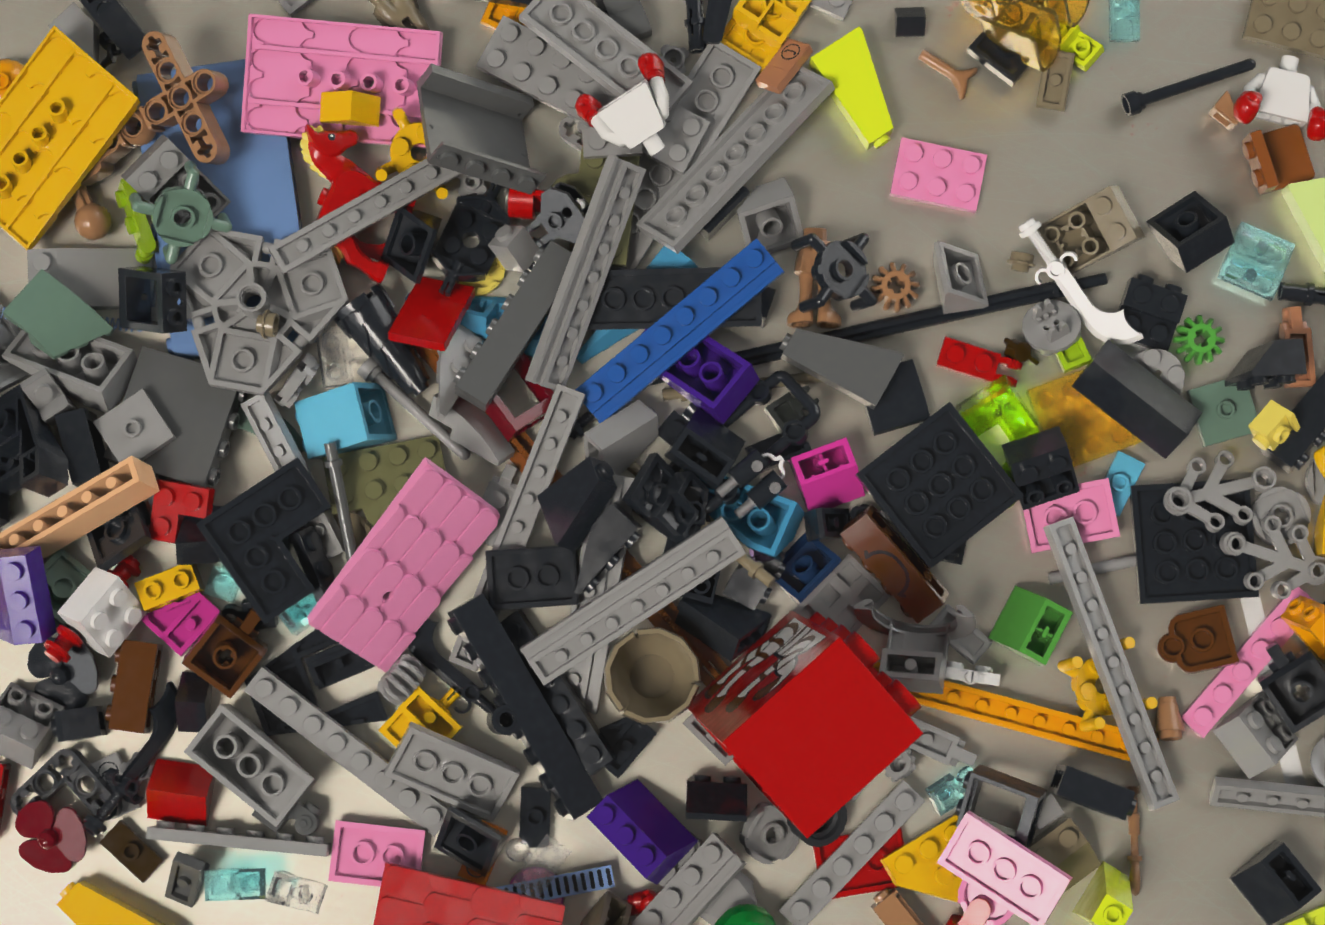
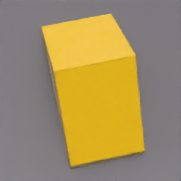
M353 90L321 92L320 123L379 127L381 97Z

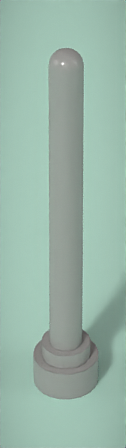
M369 357L360 366L357 374L365 381L376 382L460 459H469L470 451L451 440V434L390 380L372 357Z

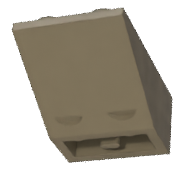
M1119 185L1108 186L1042 223V226L1037 229L1056 258H1060L1066 251H1073L1077 254L1078 261H1074V258L1069 255L1064 257V261L1071 274L1146 237Z

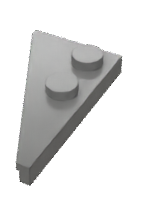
M459 324L445 352L437 350L439 359L437 361L436 383H439V392L436 399V411L438 414L437 419L441 422L445 419L458 398V395L455 394L456 383L453 382L456 374L462 366L467 369L473 360L469 357L473 348L478 342L483 344L485 341L461 324Z

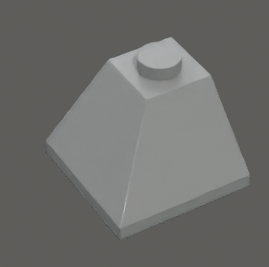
M785 177L757 186L737 210L745 246H748L757 238L771 254L791 247L793 240L803 237L794 194Z

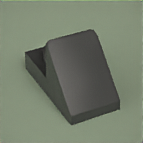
M178 851L172 861L164 897L192 908L210 864Z

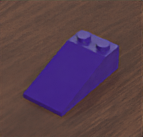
M709 336L659 377L721 424L726 422L760 380L751 363Z

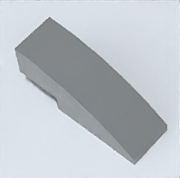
M438 393L433 396L429 416L438 420L436 411ZM458 396L447 416L441 422L452 429L450 439L496 466L513 457L515 450L491 418L483 410Z

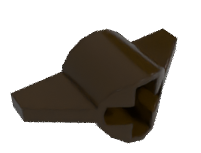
M1009 338L1004 339L1006 345L1005 357L1019 362L1028 361L1033 365H1038L1039 361L1031 356V346L1027 342Z

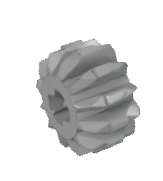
M408 653L403 654L381 677L377 689L389 702L391 701L395 705H399L406 701L418 688L426 676L427 670L416 657H412Z

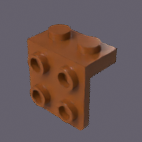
M1290 125L1263 134L1261 130L1249 133L1242 140L1243 154L1249 162L1251 178L1254 186L1258 189L1259 195L1283 189L1291 183L1308 181L1314 178L1315 172L1298 125Z

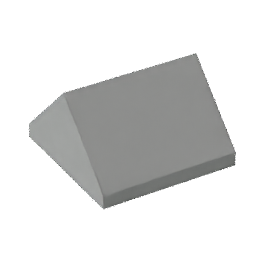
M941 241L935 242L933 267L943 314L981 309L989 306L978 254Z

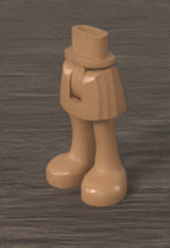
M803 229V236L814 233L825 244L830 243V241H827L826 229ZM811 246L798 251L795 260L794 273L799 276L800 284L799 303L812 298L813 280L815 279L812 277L811 268L814 265L817 252ZM817 282V285H818V293H819L820 290H821V287L819 286V284H818V282ZM831 297L823 307L818 308L816 316V326L818 328L836 329L842 325V318L834 310ZM798 303L796 310L787 317V326L791 328L811 327L814 324L813 310L802 313L799 310Z

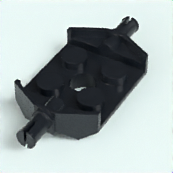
M491 183L484 196L457 197L456 205L434 250H431V258L445 274V280L439 289V293L442 295L445 293V296L450 297L455 284H459L460 281L474 283L485 280L496 257L488 244L495 237V233L505 224L511 225V218L508 217L496 200L503 186ZM467 236H474L479 240V244L474 248H468L463 244V240Z

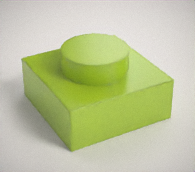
M1082 337L1067 350L1055 353L1064 374L1087 365L1092 360Z

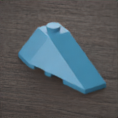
M747 484L743 489H740L741 495L737 502L730 505L722 504L714 512L708 514L714 520L722 516L735 537L748 548L775 558L794 539L805 512L798 502L778 495L761 510L758 507H754L740 519L734 511L749 498L746 493L754 486ZM708 488V500H710L715 495V489L711 490Z

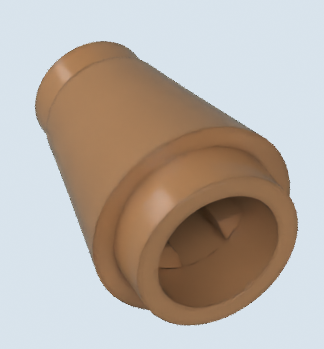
M1159 697L1155 733L1158 734L1159 741L1183 739L1182 732H1185L1176 697Z

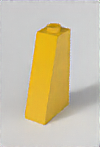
M85 880L77 884L74 882L68 884L59 894L62 899L56 904L76 925H166Z

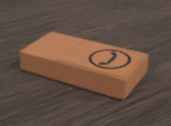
M788 38L755 81L758 87L781 94L813 53L811 46Z

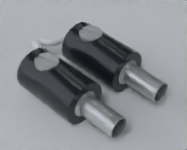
M757 449L752 450L729 470L730 478L716 489L723 498L737 485L743 489L770 466L765 460L766 457L773 461H779L780 476L772 470L746 493L749 497L748 500L734 511L740 519L754 507H758L761 510L787 488V485L782 480L785 476L783 468L785 460L781 455L777 457L771 453L761 455Z

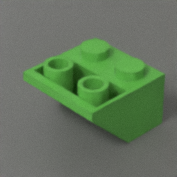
M1014 586L988 638L1039 666H1045L1073 612L1043 596Z

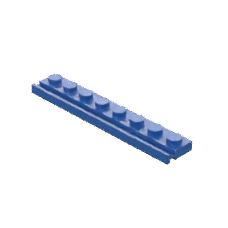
M756 238L575 389L586 394L583 404L599 423L616 414L785 273L784 270Z

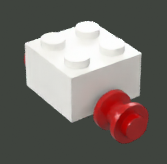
M129 555L119 562L113 570L105 571L95 567L57 613L69 628L59 625L56 628L59 634L54 641H45L44 647L47 649L45 654L52 661L68 663L71 659L68 653L73 646L80 648L83 643L87 648L110 658L147 613L129 590L127 583L131 576L139 577L141 574L140 563L136 558Z

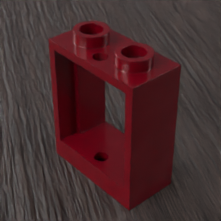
M523 353L514 369L540 403L515 418L500 397L496 395L486 410L488 416L508 442L543 421L554 394L552 389L525 380L531 364L525 353Z

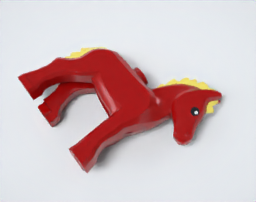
M306 124L305 132L302 133L300 147L303 149L301 151L304 156L303 160L310 164L309 168L312 171L317 172L320 177L326 178L331 182L329 189L323 187L317 204L321 205L316 220L383 183L373 179L353 161L342 155L344 151L357 145L359 136L353 130L325 131L321 125L314 128ZM417 200L407 206L413 208ZM354 235L331 248L337 265L344 258L348 265L358 268L372 281L382 283L389 264L381 259L385 243L379 245L364 243Z

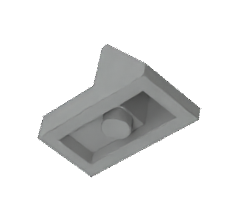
M45 367L20 383L24 393L39 410L43 421L52 427L57 425L54 415L77 409Z

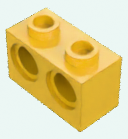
M197 564L178 565L134 583L142 607L147 612H152L170 603L178 602L195 593L207 591Z

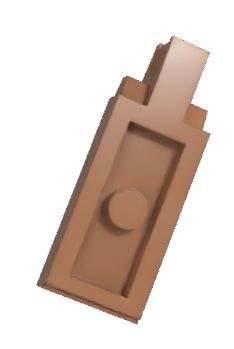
M1301 306L1283 308L1282 323L1279 325V338H1303L1307 374L1297 377L1295 383L1284 384V389L1312 387L1316 383L1311 328H1308L1306 321H1302Z

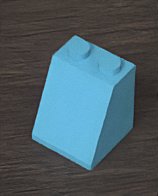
M352 382L294 402L296 409L295 418L300 425L303 438L302 446L308 459H322V457H325L324 443L335 441L338 454L397 440L385 390L377 383Z

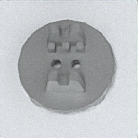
M1047 298L1043 302L1035 304L1027 311L1023 318L1022 333L1026 342L1033 349L1038 350L1041 355L1050 356L1053 353L1067 350L1080 339L1081 319L1078 312L1070 304Z

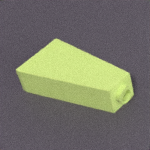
M1325 177L1288 184L1281 190L1282 196L1325 274Z

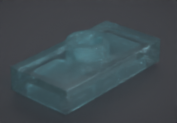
M1109 0V42H1139V0Z

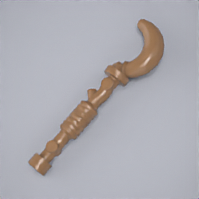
M1127 786V789L1135 792L1134 799L1137 800L1133 814L1128 816V834L1131 835V855L1127 856V860L1131 861L1129 873L1131 892L1134 896H1137L1140 892L1139 861H1142L1138 847L1140 814L1138 813L1137 794H1140L1139 786Z

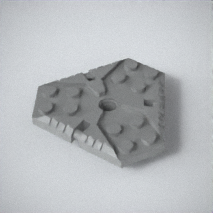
M211 229L205 238L193 243L194 245L188 246L181 253L177 262L170 266V270L186 272L187 320L193 324L194 330H191L208 384L211 387L266 396L288 369L293 366L295 361L303 354L301 350L308 343L312 344L323 330L328 327L330 322L337 317L336 313L349 303V299L331 249L285 275L282 274L272 255L270 262L261 261L263 253L270 254L268 247L281 241L280 239H274V243L264 242L263 236L236 231L225 233ZM250 297H261V301L257 306H246L247 300ZM269 309L271 313L279 315V329L276 337L264 339L261 333L256 331V320L259 314L263 315L265 310ZM213 316L215 323L205 325L204 319ZM294 330L299 336L291 342L286 337Z

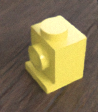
M1270 400L1248 425L1253 435L1252 441L1263 450L1269 448L1272 451L1279 444L1287 440L1292 429L1298 432L1301 428L1295 414L1273 400Z

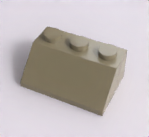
M1063 816L1035 837L1032 844L1028 847V849L1073 877L1065 892L1101 865L1088 840L1071 817Z

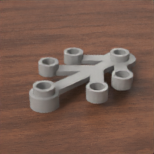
M1224 450L1215 457V466L1202 489L1191 491L1197 477L1201 476L1207 468L1206 462L1202 458L1195 457L1187 464V473L1180 486L1170 488L1163 497L1164 507L1169 513L1176 516L1188 513L1204 522L1208 531L1215 533L1224 527V517L1220 513H1210L1196 503L1207 501L1232 515L1236 524L1244 526L1252 520V510L1247 506H1240L1224 496L1255 489L1258 492H1267L1275 485L1277 477L1271 468L1261 466L1251 474V477L1219 484L1226 470L1234 463L1233 454ZM1220 457H1226L1229 460V464L1221 463ZM1192 464H1199L1201 471H1195L1192 468ZM1257 477L1264 478L1266 485H1260L1257 482ZM1173 498H1180L1182 506L1175 505ZM1240 511L1245 512L1247 520L1241 519L1238 513ZM1212 518L1217 519L1220 524L1219 527L1213 526L1210 520Z
M1267 515L1261 520V528L1268 534L1275 550L1247 542L1245 537L1239 532L1230 531L1224 533L1219 541L1220 549L1223 553L1234 556L1245 553L1272 562V564L1261 570L1249 572L1244 576L1243 583L1247 589L1259 590L1263 587L1265 581L1289 568L1299 571V573L1285 581H1276L1271 585V594L1277 599L1288 598L1292 590L1306 582L1310 585H1321L1325 582V558L1315 556L1307 540L1309 531L1304 525L1294 524L1288 529V537L1296 543L1302 559L1293 557L1280 531L1282 522L1277 516ZM1270 519H1273L1275 522L1272 530L1267 525ZM1297 528H1300L1302 531L1299 539L1295 537V530ZM1235 538L1239 541L1237 549L1232 547V541ZM1316 565L1320 568V573L1317 576L1313 573V568ZM1252 576H1256L1258 580L1255 586L1250 584ZM1280 585H1283L1285 589L1282 595H1279L1277 592V588Z

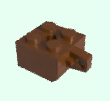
M252 608L244 619L237 616L235 620L220 610L182 661L183 665L230 699L268 650V644L257 637L259 631L254 627L260 621V618ZM220 649L222 651L226 649L231 650L230 656L232 658L228 656L224 659L220 658Z

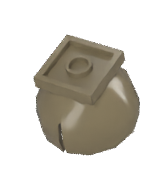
M661 627L636 629V635L632 630L613 645L603 667L606 694L619 713L624 710L622 716L643 725L670 722L691 707L700 685H696L697 682H701L698 657L683 637Z

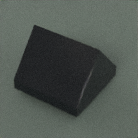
M924 7L894 9L895 37L925 36L926 14Z

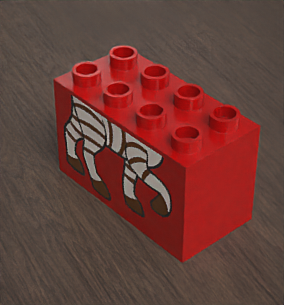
M791 610L696 695L691 707L688 708L729 756H734L732 760L761 793L807 839L924 734L911 719L922 708L916 698L896 678L892 680L882 670L878 672L873 667L880 658L856 631L851 633L844 625L840 624L838 626L831 618L825 619L818 611L807 619Z

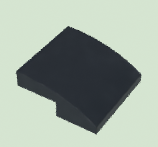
M913 359L900 362L874 410L865 406L874 436L924 422L930 417Z

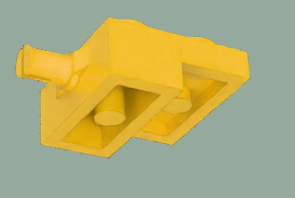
M418 686L378 731L396 748L410 722L453 739L462 730L463 726L452 717L448 708L460 695L456 692L448 700L455 692L451 687L438 700L431 697L421 686Z

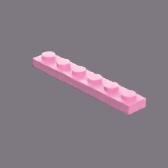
M1300 587L1292 590L1288 598L1281 599L1237 650L1239 664L1222 667L1181 715L1182 722L1198 736L1204 738L1270 662L1272 658L1267 652L1266 647L1276 641L1280 648H1282L1295 633L1280 616L1286 611L1288 604L1300 595L1312 599Z

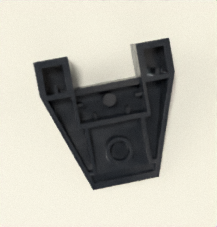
M20 384L0 397V527L10 522V496L22 488H26L49 498L68 486L69 480L68 459L47 423L43 421L39 410L24 393Z

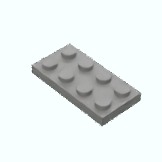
M410 722L385 769L384 776L493 822L519 777L520 769Z

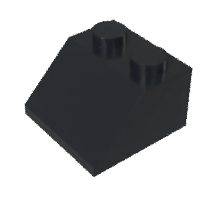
M1193 191L1146 221L1170 260L1185 273H1188L1235 243L1227 216L1196 191Z
M693 775V781L687 780L685 818L747 822V783H741V777L723 776V782H711V776Z

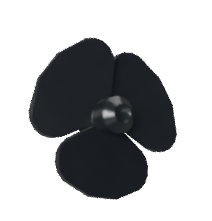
M50 637L47 640L54 641L56 638ZM45 641L43 643H35L28 655V670L36 678H50L38 682L34 687V692L65 706L64 710L84 707L89 701L88 694L93 693L98 688V667L90 650L84 643L80 648L73 646L68 652L71 657L68 663L63 661L56 663L45 654L47 650L44 647Z

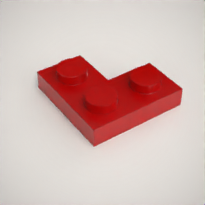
M156 479L160 491L154 494L149 528L152 539L175 544L184 515L204 519L212 514L215 489Z

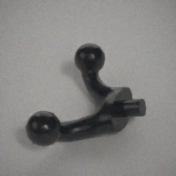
M103 31L99 35V44L107 51V56L100 65L106 69L107 66L116 63L117 56L121 55L122 52L117 50L114 43H109L110 38Z

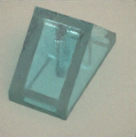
M313 592L278 615L293 635H299L311 626L307 616L317 604Z

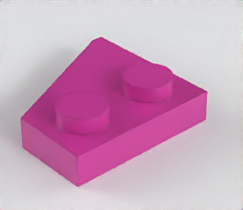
M198 592L183 600L146 613L141 621L177 654L183 657L220 609L205 595Z

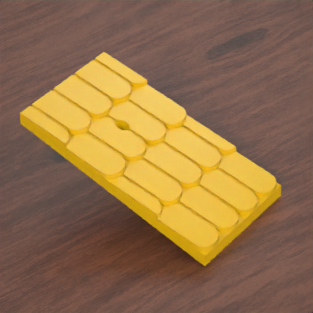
M56 26L51 28L0 99V227L26 251L35 247L58 218L59 212L79 189L83 179L111 146L112 140L135 113L140 103L137 96Z

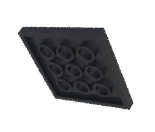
M948 402L855 475L928 569L934 567L1024 496L951 402Z
M1239 479L1221 480L1219 484H1223V483H1227V482H1231V481H1235V480H1239ZM1206 481L1195 482L1191 491L1202 489ZM1181 483L1130 486L1138 605L1259 597V590L1247 589L1243 583L1244 576L1247 573L1257 572L1256 557L1245 553L1236 556L1227 555L1222 552L1219 545L1221 536L1230 531L1241 533L1247 542L1255 544L1253 520L1247 525L1241 526L1234 522L1232 515L1209 502L1202 501L1196 503L1210 513H1220L1224 517V527L1220 531L1213 533L1207 530L1204 522L1186 513L1182 516H1176L1169 513L1164 507L1163 497L1165 493L1174 486H1180ZM1250 490L1224 496L1236 504L1247 506L1252 510ZM1173 498L1175 505L1182 506L1180 498ZM1240 511L1238 513L1239 517L1247 520V514ZM1212 518L1210 520L1213 526L1219 527L1220 524L1217 519ZM1235 538L1232 541V547L1237 549L1239 541ZM1252 576L1250 579L1252 586L1257 584L1256 576Z

